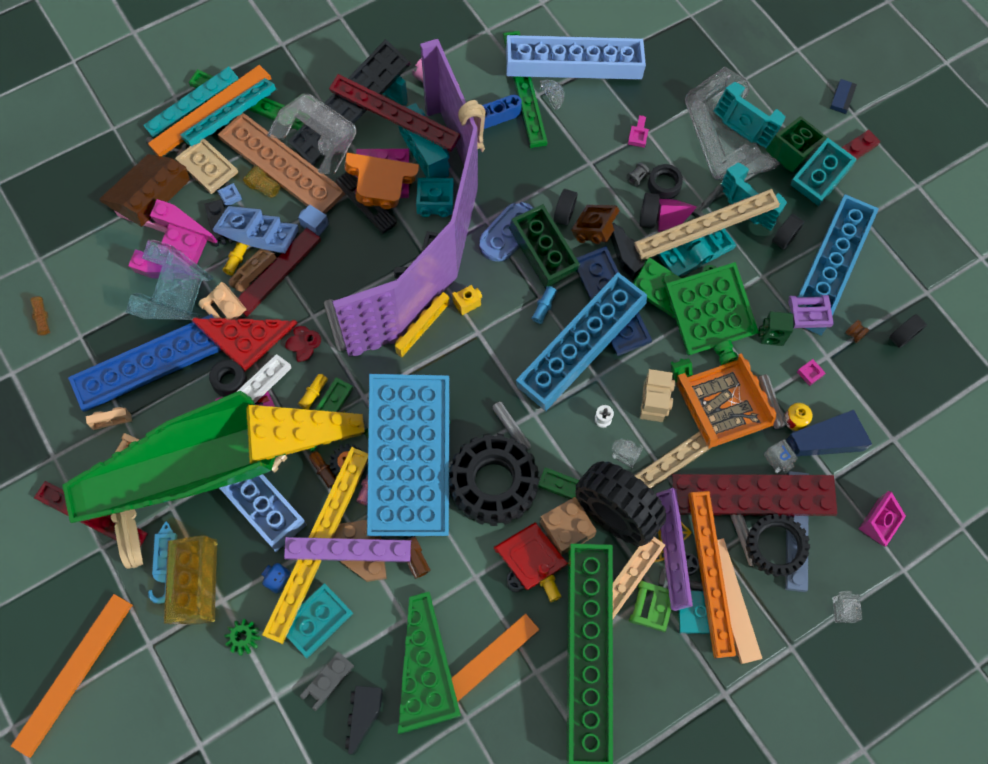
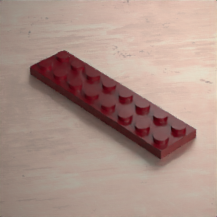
M672 474V488L677 491L680 515H691L688 493L704 491L710 492L713 515H837L834 475Z

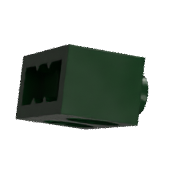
M770 311L767 318H764L763 325L759 326L758 337H761V344L784 346L793 332V314Z

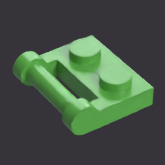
M640 581L633 615H630L629 622L666 632L671 613L669 590ZM647 591L653 592L646 619L641 617Z

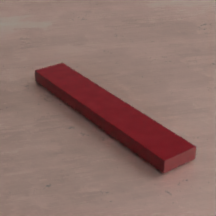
M306 228L290 244L286 253H281L238 297L239 301L246 308L242 314L248 317L321 241V238Z
M44 481L34 499L69 516L64 491ZM111 515L80 521V523L117 541L116 524L111 520ZM137 528L141 547L148 533Z

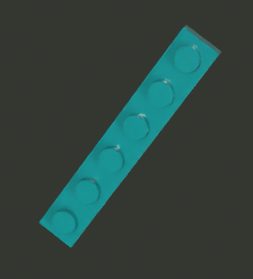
M228 66L145 123L144 127L155 139L239 79L238 76Z
M264 78L180 134L182 139L191 147L200 143L202 139L228 124L230 120L241 115L248 108L255 106L264 97H268L276 90L274 83Z

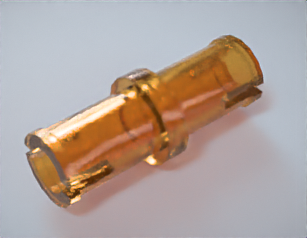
M39 296L30 299L33 310L32 319L35 320L37 334L47 335L50 333L47 322L48 313L45 311L43 298Z

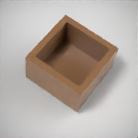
M576 497L540 517L541 526L561 556L568 552L570 544H583L596 534L595 527Z

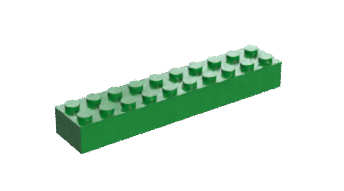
M570 544L568 547L567 764H613V545Z

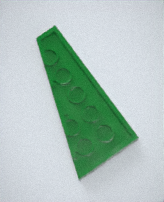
M430 592L409 597L398 734L461 716Z

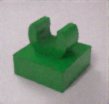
M689 358L685 360L680 359L676 363L671 362L672 379L675 380V383H677V378L680 374L685 373L687 377L693 376L692 362Z

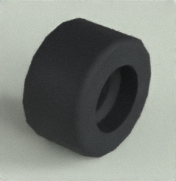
M223 360L216 363L209 373V381L213 389L223 397L237 392L247 382V377L242 367L232 360ZM225 375H235V379L231 383H221V379Z

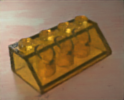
M202 535L168 541L164 624H204L215 622L217 540Z

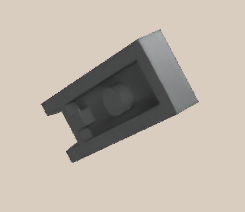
M338 652L304 690L300 698L304 700L310 694L317 700L312 707L314 711H317L355 666Z

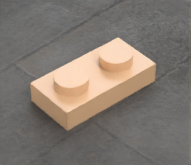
M122 407L113 408L112 411L94 412L92 415L86 416V423L93 430L132 421L130 412Z

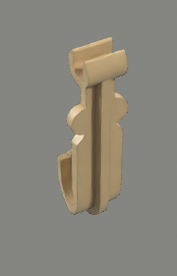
M471 100L461 106L458 117L462 126L466 125L467 120L473 117L477 126V149H481V152L485 150L483 144L485 109L476 100Z
M135 509L111 515V520L116 524L115 532L119 555L127 569L143 565L137 524L134 520L137 514Z

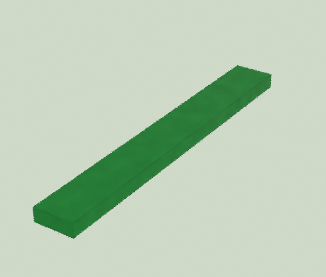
M520 31L503 33L505 48L507 42V35L521 36ZM513 76L517 95L522 100L521 113L530 148L547 146V138L531 77Z
M197 69L190 79L189 85L198 88L214 76ZM266 97L257 102L255 106L247 109L295 130H299L311 117Z

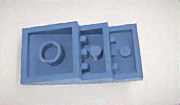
M228 206L214 226L213 231L252 247L286 253L299 228L297 224L281 223L279 217L262 215L261 209Z

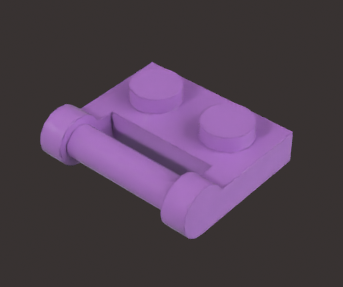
M821 295V297L789 296L788 304L793 314V328L832 327L834 323L828 295ZM817 304H821V306H822V307H798V305H817Z

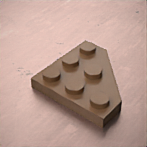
M367 520L339 524L332 539L382 540V536H367ZM339 561L366 582L387 579L385 562Z

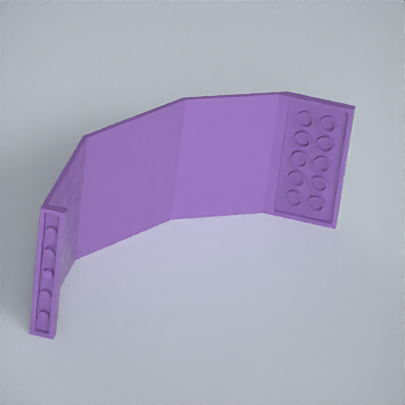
M438 39L420 44L424 100L427 116L441 112L447 128L459 133L461 136L455 147L464 165L452 219L397 280L332 301L348 356H358L364 351L376 350L382 345L396 343L400 336H404L407 333L408 327L418 321L422 311L427 310L431 306L433 299L436 296H440L458 276L478 190L477 126L473 117L469 118L464 126L459 121V109L466 101Z

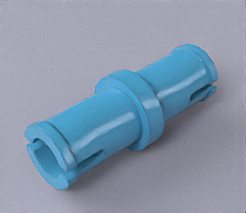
M551 286L546 287L542 298L537 302L538 307L531 318L534 322L543 323L547 311L551 309V303L557 294L555 288Z

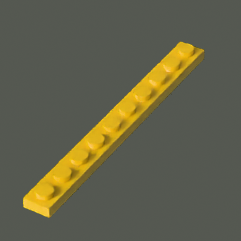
M351 447L308 538H333L368 463V453ZM297 560L262 636L283 644L322 560Z

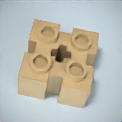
M649 369L643 385L640 419L663 422L665 416L669 415V410L672 409L673 398H670L671 392L674 391L675 380H672L673 373Z

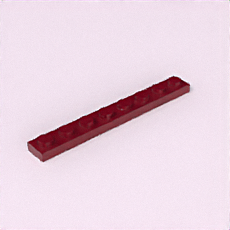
M337 74L329 88L332 93L451 152L461 137L459 133L340 74Z

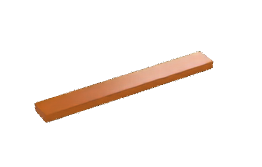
M258 65L148 143L149 147L158 156L165 155L184 141L180 134L264 78L270 80V74Z
M690 492L688 497L714 658L736 656L710 492Z
M113 594L12 743V748L27 757H32L133 606L132 604Z

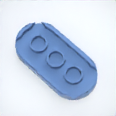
M523 202L507 206L482 233L479 244L481 253L492 261H504L511 257L520 247L509 230L511 219L533 209V207Z

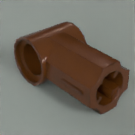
M411 536L405 539L411 540L410 562H407L412 575L417 579L426 575L431 570L421 552L422 549L417 538Z

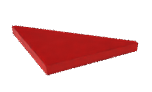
M192 319V322L226 355L237 362L244 372L298 323L296 320L280 321L273 319Z

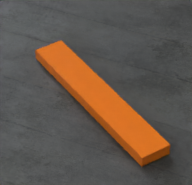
M527 614L523 615L452 677L457 701H460L539 631V628Z

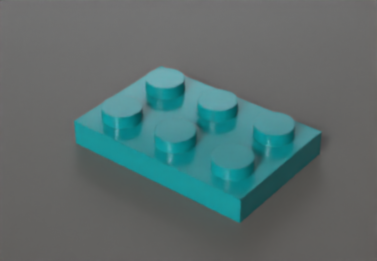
M324 583L300 606L286 637L308 658L353 615V612Z

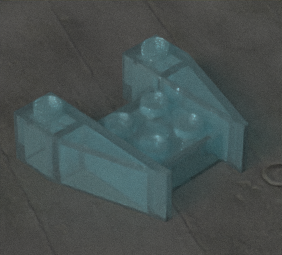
M148 240L142 259L162 265L153 297L141 293L131 294L126 313L143 319L192 320L193 318H201V315L192 312L201 281H211L214 277L175 247L157 240Z

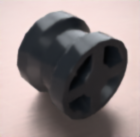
M688 553L685 555L688 576H691L698 569L699 561L696 556Z
M510 571L507 576V587L512 592L523 591L525 587L513 571Z

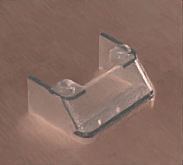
M303 93L279 110L267 136L285 139L295 118L299 119L321 135L318 149L326 157L318 172L320 174H335L356 135V128L353 123L311 94Z

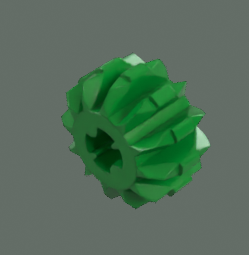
M243 619L240 625L239 621L236 620L234 621V628L231 626L227 627L231 633L224 635L226 639H230L225 645L231 647L230 652L232 653L238 650V655L240 656L244 654V650L247 654H251L250 647L252 646L257 649L258 645L254 642L261 640V637L256 635L260 632V629L258 627L254 628L255 623L253 621L248 623L246 619ZM243 634L246 636V639L242 640L239 636Z

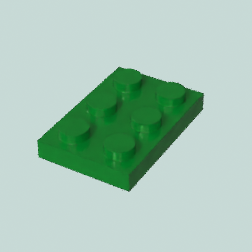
M649 257L646 259L633 284L647 294L648 302L675 318L665 284L682 278Z

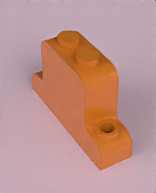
M347 153L345 161V171L358 177L356 200L365 206L375 205L383 209L395 208L398 205L402 184L413 183L416 180L419 164Z

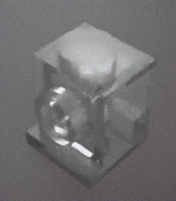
M616 439L611 448L614 450L612 457L633 468L644 446L640 445V447H637L633 441L628 439Z

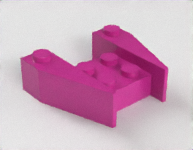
M157 199L150 216L156 223L168 227L157 254L154 256L135 249L128 266L135 273L149 278L202 279V276L195 268L206 242L217 243V240L209 231L178 207Z

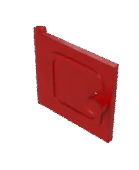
M536 522L494 546L495 552L500 554L526 590H529L568 565Z

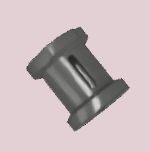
M638 163L636 168L627 174L626 178L633 186H638L640 181L650 174V171L645 164Z

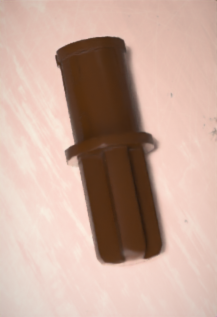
M317 451L311 453L309 459L317 470L316 474L320 475L328 489L332 488L336 477L332 473L330 465L325 463Z

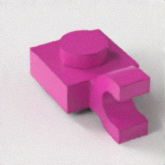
M639 115L637 127H631L628 145L645 148L649 129L644 128L645 116Z

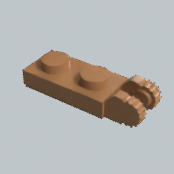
M260 249L237 270L232 278L229 279L228 284L239 292L245 291L249 287V283L276 259L275 254L268 250Z

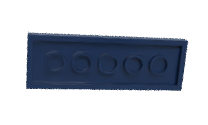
M607 246L577 257L580 263L577 273L590 300H592L619 271ZM639 312L610 342L617 356L652 343L650 334Z

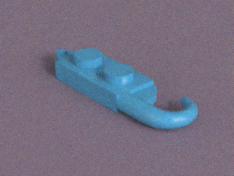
M167 521L159 533L155 534L152 575L156 581L165 583V592L162 597L157 598L153 595L152 590L148 591L150 600L157 604L165 603L171 598L174 586L177 534L173 532Z

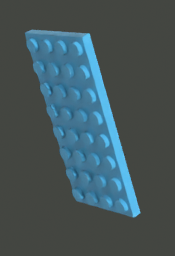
M369 374L367 536H449V376Z

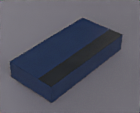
M840 79L830 109L846 114L857 84Z

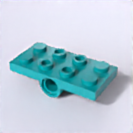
M721 229L657 254V256L668 270L682 277L733 250L736 247V243L725 229Z

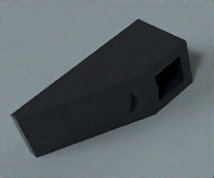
M612 223L614 231L610 238L619 266L633 281L646 259L641 261L634 246L635 240L630 239L620 226Z
M356 686L355 691L351 692L350 704L353 705V713H349L348 727H351L350 736H346L345 749L348 750L350 755L356 754L381 712L382 688Z

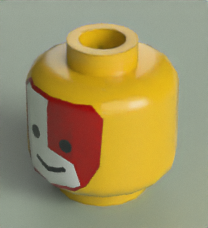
M795 403L784 414V421L788 428L799 431L809 425L813 414L807 405Z

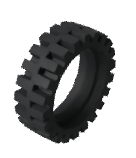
M778 514L767 515L758 520L751 528L746 540V551H748L749 559H752L751 563L754 566L756 565L759 571H764L767 575L772 574L774 577H783L794 573L805 563L809 556V536H806L805 528L802 529L799 522H794V518H787V515L783 514L781 516H778ZM771 526H779L787 529L797 541L798 550L791 562L784 565L774 564L767 561L761 555L758 548V539L764 529Z

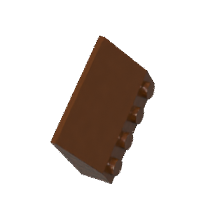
M147 154L99 200L142 227L151 219L150 214L157 199L168 202L190 181L187 168L172 158Z

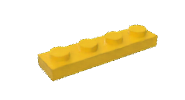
M443 292L440 296H436L431 306L427 310L422 311L418 321L412 323L408 327L407 333L397 339L395 349L399 356L403 357L449 305V296Z

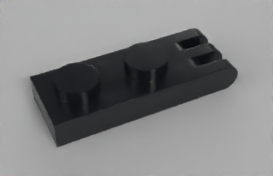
M223 200L205 203L211 233L217 240V243H214L215 247L219 246V239H221L222 245H225V238L227 237L213 231L214 226L225 211Z

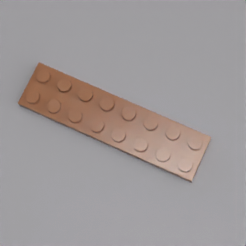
M244 113L237 116L218 134L220 140L307 207L310 204L326 214L345 195L343 190L334 181Z

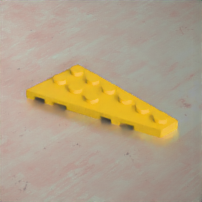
M248 405L246 408L250 464L262 459L268 460L278 455H287L314 448L316 445L329 444L339 439L344 440L360 436L365 432L363 414Z

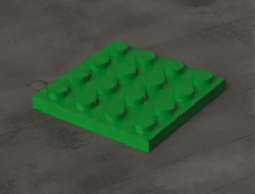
M736 262L665 284L688 356L714 348L717 344L730 340L733 342L759 333Z

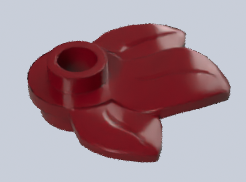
M297 326L293 329L294 336L286 341L285 348L296 352L297 362H302L309 359L313 354V350L321 344V336L318 332L309 330L306 326Z

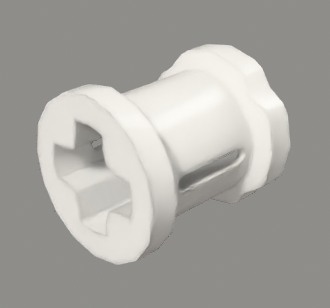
M602 405L597 409L595 415L597 426L606 428L611 424L614 416L613 409L607 405Z

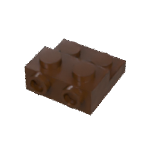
M586 205L571 229L574 237L580 243H585V241H592L595 244L607 242L614 231L612 223L620 210L617 205Z

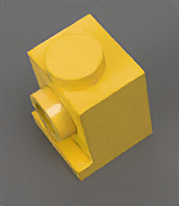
M472 285L457 293H452V301L461 315L481 306L482 294L478 288L474 289Z

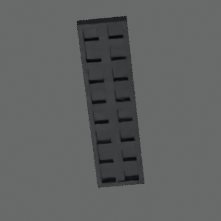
M385 39L348 79L382 95L411 63ZM333 93L288 142L314 166L367 110Z

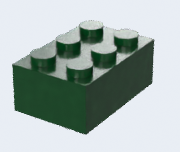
M800 116L778 132L765 151L772 158L779 161L786 169L794 172L812 157L828 137Z

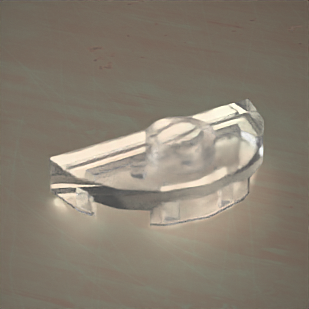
M553 80L540 81V85L550 103L557 110L564 101L565 92L563 87Z

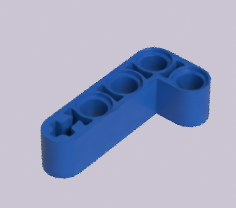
M510 95L482 105L485 109L484 129L518 117L521 114V98L518 95Z

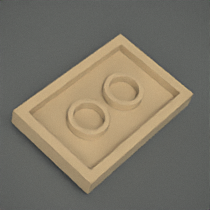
M202 139L200 143L192 147L190 146L175 158L177 162L186 166L187 172L210 194L214 193L238 173L237 168L205 139Z

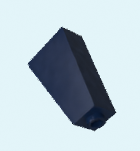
M854 410L793 432L786 439L787 447L793 452L795 457L861 452L867 450L872 445Z

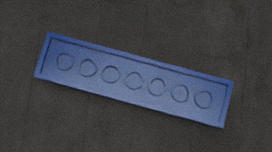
M210 314V315H208V316H206V317H203V318H201V319H210V318H214V317H213L212 314ZM192 322L68 378L81 410L86 412L221 351V349Z

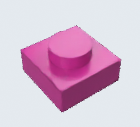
M814 359L797 371L809 386L826 374Z

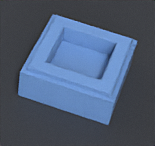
M234 183L217 190L226 207L242 200Z

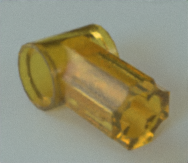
M254 166L243 177L244 183L253 190L258 189L270 198L276 197L281 188L280 184L266 176L265 172L258 166Z

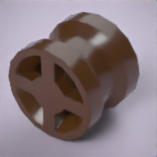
M857 320L848 328L845 334L851 336L853 341L857 343L870 330L867 327H863L861 321Z

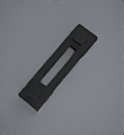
M345 172V174L336 178L335 183L382 234L396 225L397 221L386 209L373 205L378 211L377 215L374 216L365 205L356 200V195L352 192L357 188L358 178L355 175Z

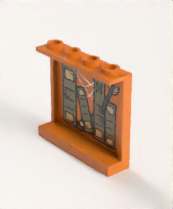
M742 353L738 355L736 361L690 377H687L685 373L678 375L676 385L708 449L773 426L776 419V411L773 407H770L765 391H762L759 387L758 378L752 374L749 361L744 359Z

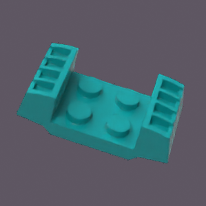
M736 82L725 88L713 112L722 119L725 125L745 139L767 148L782 126L785 116L777 109L768 116L741 97L745 90L744 86Z
M739 162L726 170L723 182L721 183L723 187L722 192L728 197V202L731 205L759 194L750 184L744 182L749 169ZM778 193L776 195L780 204L778 208L749 218V220L771 231L787 203L786 200Z

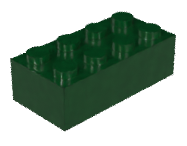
M544 204L511 219L509 230L545 289L547 286H552L577 273L580 263Z

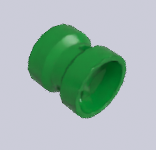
M730 340L721 342L714 347L715 353L720 357L719 362L721 366L738 359V355L733 351V344Z

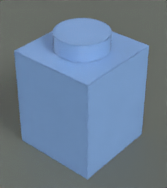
M310 204L300 212L298 217L301 227L310 229L318 236L329 225L327 215Z

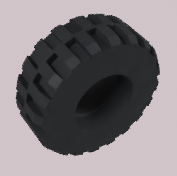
M490 433L483 434L482 438L478 439L476 436L470 439L468 445L464 443L460 447V452L454 455L453 463L449 468L450 493L459 511L462 510L467 518H473L479 524L483 525L485 522L490 523V526H497V523L509 524L512 519L522 517L523 512L528 511L536 497L539 483L538 466L535 465L533 454L527 452L528 448L523 443L519 445L517 439L513 437L508 439L504 437V434L497 433V436H491ZM491 464L505 467L511 473L513 479L510 489L499 495H489L480 491L475 484V475L482 467Z
M600 461L592 464L576 484V498H578V502L583 506L587 514L606 531H609L613 536L620 538L626 543H631L634 546H643L650 543L666 522V509L659 497L654 494V491L644 484L641 479L634 476L633 473L619 465L612 464V462Z

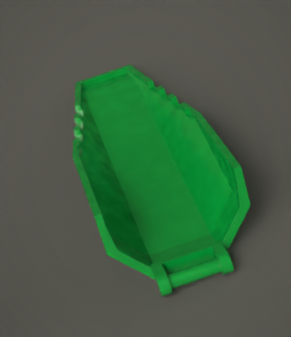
M238 391L168 420L146 433L144 438L128 444L129 447L121 452H115L108 460L97 463L91 469L64 483L62 486L70 523L190 497L249 480L271 471L274 461L278 456L268 460L262 459L250 464L246 408L248 405H255L252 398L242 391Z

